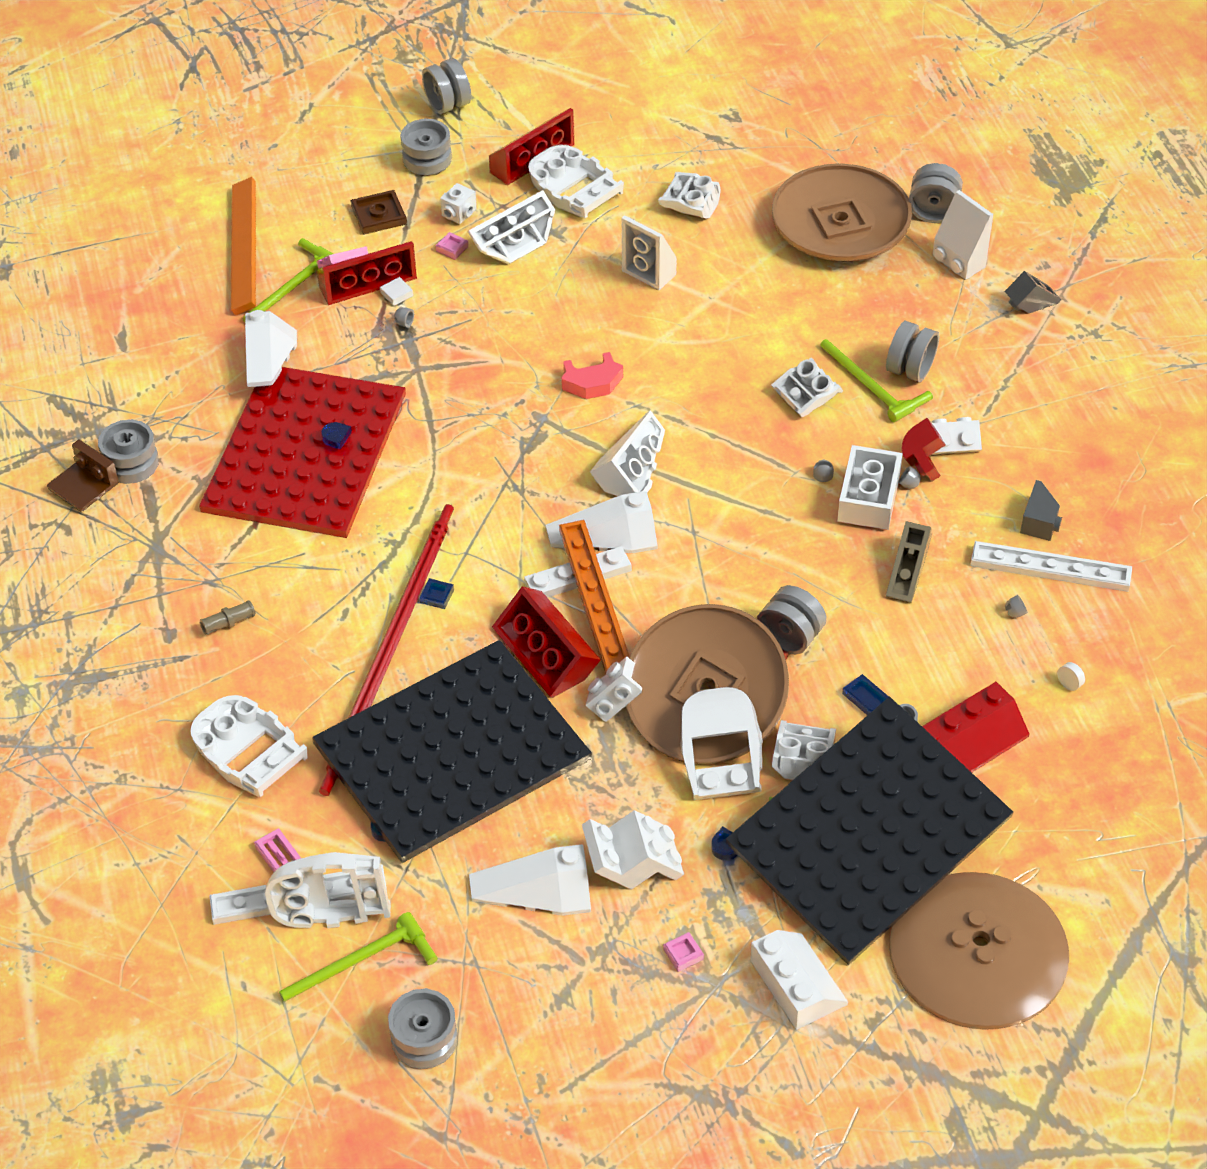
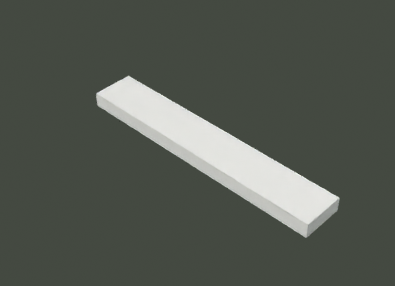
M979 541L974 543L971 566L1126 592H1129L1132 566Z
M381 864V869H382V873H383V877H384V882H385V886H386V881H385V876H384V870H383V864ZM336 872L324 875L330 901L356 899L350 873ZM267 885L209 895L213 924L271 915L265 898Z

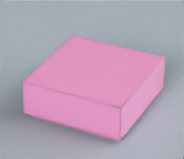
M449 232L436 244V252L455 260L469 247L468 240Z
M689 932L663 944V950L677 972L704 960L703 952Z

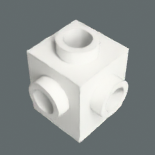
M456 183L440 198L442 216L461 224L477 209L476 191Z

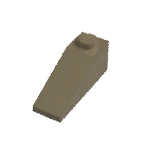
M905 521L886 597L912 603L932 538V528L930 526Z

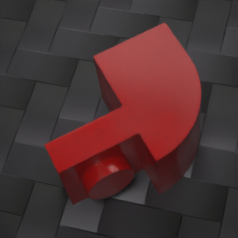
M925 418L913 426L904 436L902 442L903 457L911 467L916 466L922 477L927 475L931 481H934L941 476L929 456L946 444L931 421Z

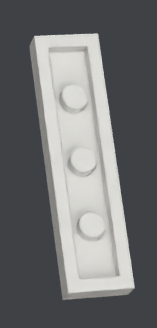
M622 546L596 554L604 580L632 571V564ZM570 563L524 577L527 588L540 590L547 598L578 588Z

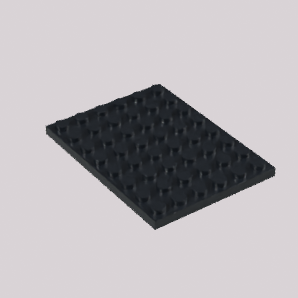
M500 640L313 736L315 747L401 863L408 861L592 759V752Z
M889 696L726 838L725 843L835 953L850 965L1013 816L1014 811Z

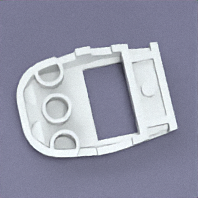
M568 145L550 147L535 156L529 163L531 181L538 191L541 192L543 190L549 201L557 208L583 218H587L590 211L616 194H623L624 182L622 180L616 182L613 179V172L600 166L599 160L595 157L589 159L583 156V151ZM586 177L594 180L570 197L566 195L560 196V194Z
M724 687L703 690L689 697L683 706L681 753L692 787L694 800L756 793L762 790L760 784L762 732L760 731L757 715L751 700L739 689ZM748 732L751 755L750 763L695 769L692 739Z
M231 695L220 698L202 711L191 725V736L197 749L213 768L228 782L258 797H262L265 789L301 759L305 761L308 758L307 747L304 744L300 747L295 742L294 733L287 726L284 727L278 720V716L271 710L265 712L258 708V703L247 697ZM265 733L277 741L240 772L232 770L227 766V764Z
M332 852L288 862L279 867L271 875L267 883L265 898L269 912L279 923L295 928H311L313 923H326L327 928L339 927L340 922L355 920V924L368 922V915L384 914V918H389L391 902L388 899L380 865L381 859L376 856ZM326 869H342L343 873H350L356 900L330 901L323 873H326Z

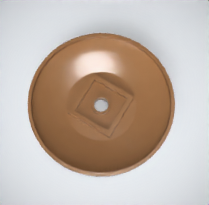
M844 163L818 165L794 174L778 188L772 203L774 225L789 244L809 255L836 261L867 259L890 250L908 232L912 216L911 203L907 194L893 179L871 168Z
M699 604L685 607L666 615L643 634L629 658L635 663L631 678L642 687V692L626 705L631 720L638 732L652 747L662 754L684 762L680 744L682 709L689 697L701 691L700 688L704 682L711 681L715 683V688L730 687L743 691L754 706L763 741L776 727L786 706L789 692V672L780 644L771 631L758 619L730 606ZM748 732L692 739L695 764L722 763L736 759L750 751Z
M962 872L947 875L892 926L889 949L892 966L905 991L918 1005L929 1013L946 1022L962 1027L983 1030L1001 1029L1032 1019L1055 1000L1065 982L1068 971V941L1064 928L1054 911L1029 888L994 874ZM982 937L988 941V944L986 946H978L973 942V939Z

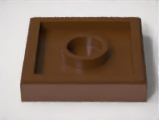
M395 190L350 200L352 210L363 235L407 225V217Z

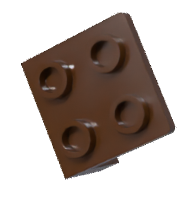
M78 439L72 444L75 463L49 482L47 487L48 490L82 512L115 487L119 481L114 462Z

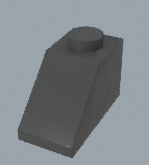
M1023 271L1004 291L1009 296L1010 300L1008 302L1017 311L1022 309L1029 314L1058 304L1061 301L1060 297L1048 284L1026 271Z
M1035 481L1023 515L1020 533L1051 541L1053 532H1059L1063 517L1058 516L1060 505L1042 481Z

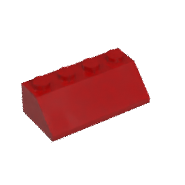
M569 108L490 154V173L508 186L528 174L530 161L546 149L557 145L574 146V110Z
M412 241L318 269L319 288L327 304L332 305L378 291L381 286L399 277L404 282L417 279L414 243Z
M522 586L492 626L550 697H555L585 681L601 661L597 654L540 590Z
M997 681L922 726L971 772L976 771L1016 746L1030 735L1015 699Z

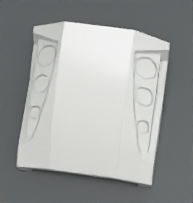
M675 172V177L668 189L658 199L659 204L665 208H671L685 214L710 218L719 203L721 191L719 182H713L711 177L700 176L697 173Z
M812 358L801 361L798 366L789 369L771 385L801 417L810 414L814 409L822 406L836 394L843 392L841 386L833 382L830 376L826 375Z
M781 720L772 767L785 779L794 780L834 745L836 729L799 725Z

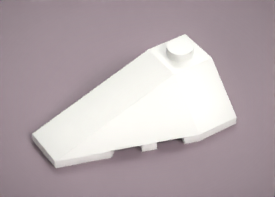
M255 310L251 313H246L245 319L247 387L273 385L282 371V364L284 361L288 362L290 358L289 353L297 347V330L271 311Z
M651 410L610 448L590 471L604 492L620 496L647 491L648 493L653 483L650 479L651 474L656 470L657 463L654 461L656 453L660 452L665 429Z
M647 491L617 496L546 525L550 546L554 548H565L559 532L560 524L585 520L593 547H598L599 551H607L608 548L614 549L622 546L625 553H638L658 549L653 513Z
M583 844L548 849L469 874L472 902L503 907L508 905L523 906L528 911L542 909L552 911V914L560 916L591 912Z

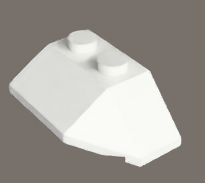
M542 190L472 228L468 233L480 252L509 265L547 243L555 209Z

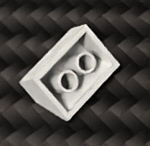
M776 930L751 943V963L796 1030L848 1005L847 999L802 933Z

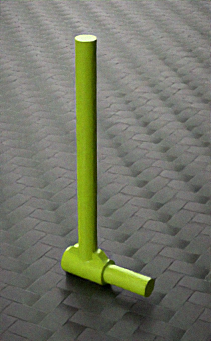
M301 238L298 246L312 253L315 260L249 313L255 310L267 311L319 269L317 260L334 253ZM246 315L242 317L244 323H245Z
M824 339L820 344L827 353L889 406L887 414L892 422H896L913 413L916 408L933 399L932 393L926 391L912 400L897 401L829 340Z
M406 912L397 919L395 931L280 990L279 994L285 1002L401 940L415 945L428 965L434 964L438 957L426 941V935L410 912Z

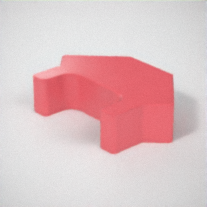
M610 352L603 353L602 364L584 368H575L571 360L564 361V375L561 377L562 390L584 399L609 395L623 378V365L614 362Z

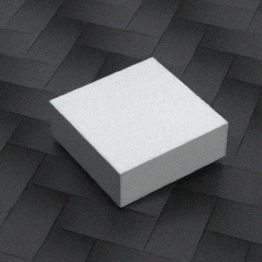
M400 277L380 287L381 294L393 306L413 297V290Z

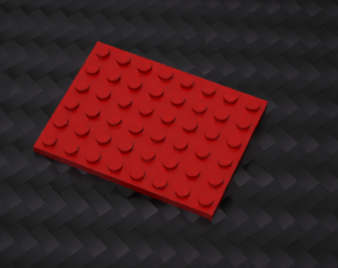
M282 367V371L273 385L254 387L199 505L200 511L202 513L347 538L406 396V388Z

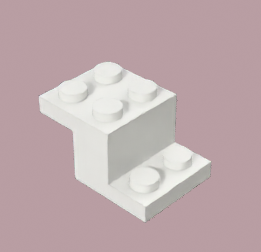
M635 810L609 828L591 819L582 824L595 873L631 890L657 872L673 880H677L684 875L681 866L682 858L674 843L675 835L668 825H663L653 820L650 816H645Z

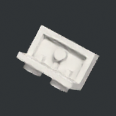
M971 417L956 419L957 422H947V419L932 420V424L946 444L932 455L980 452L982 444L979 420L972 421Z
M625 657L620 663H613L607 670L606 675L601 679H594L588 687L589 694L586 707L605 722L642 692V687L631 678L635 663L628 657Z

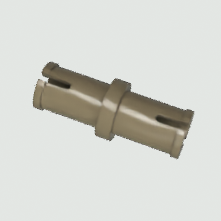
M247 600L229 609L224 607L221 609V612L200 619L202 631L205 635H209V633L224 627L232 628L235 626V623L249 617H254L256 614L254 606L250 600Z

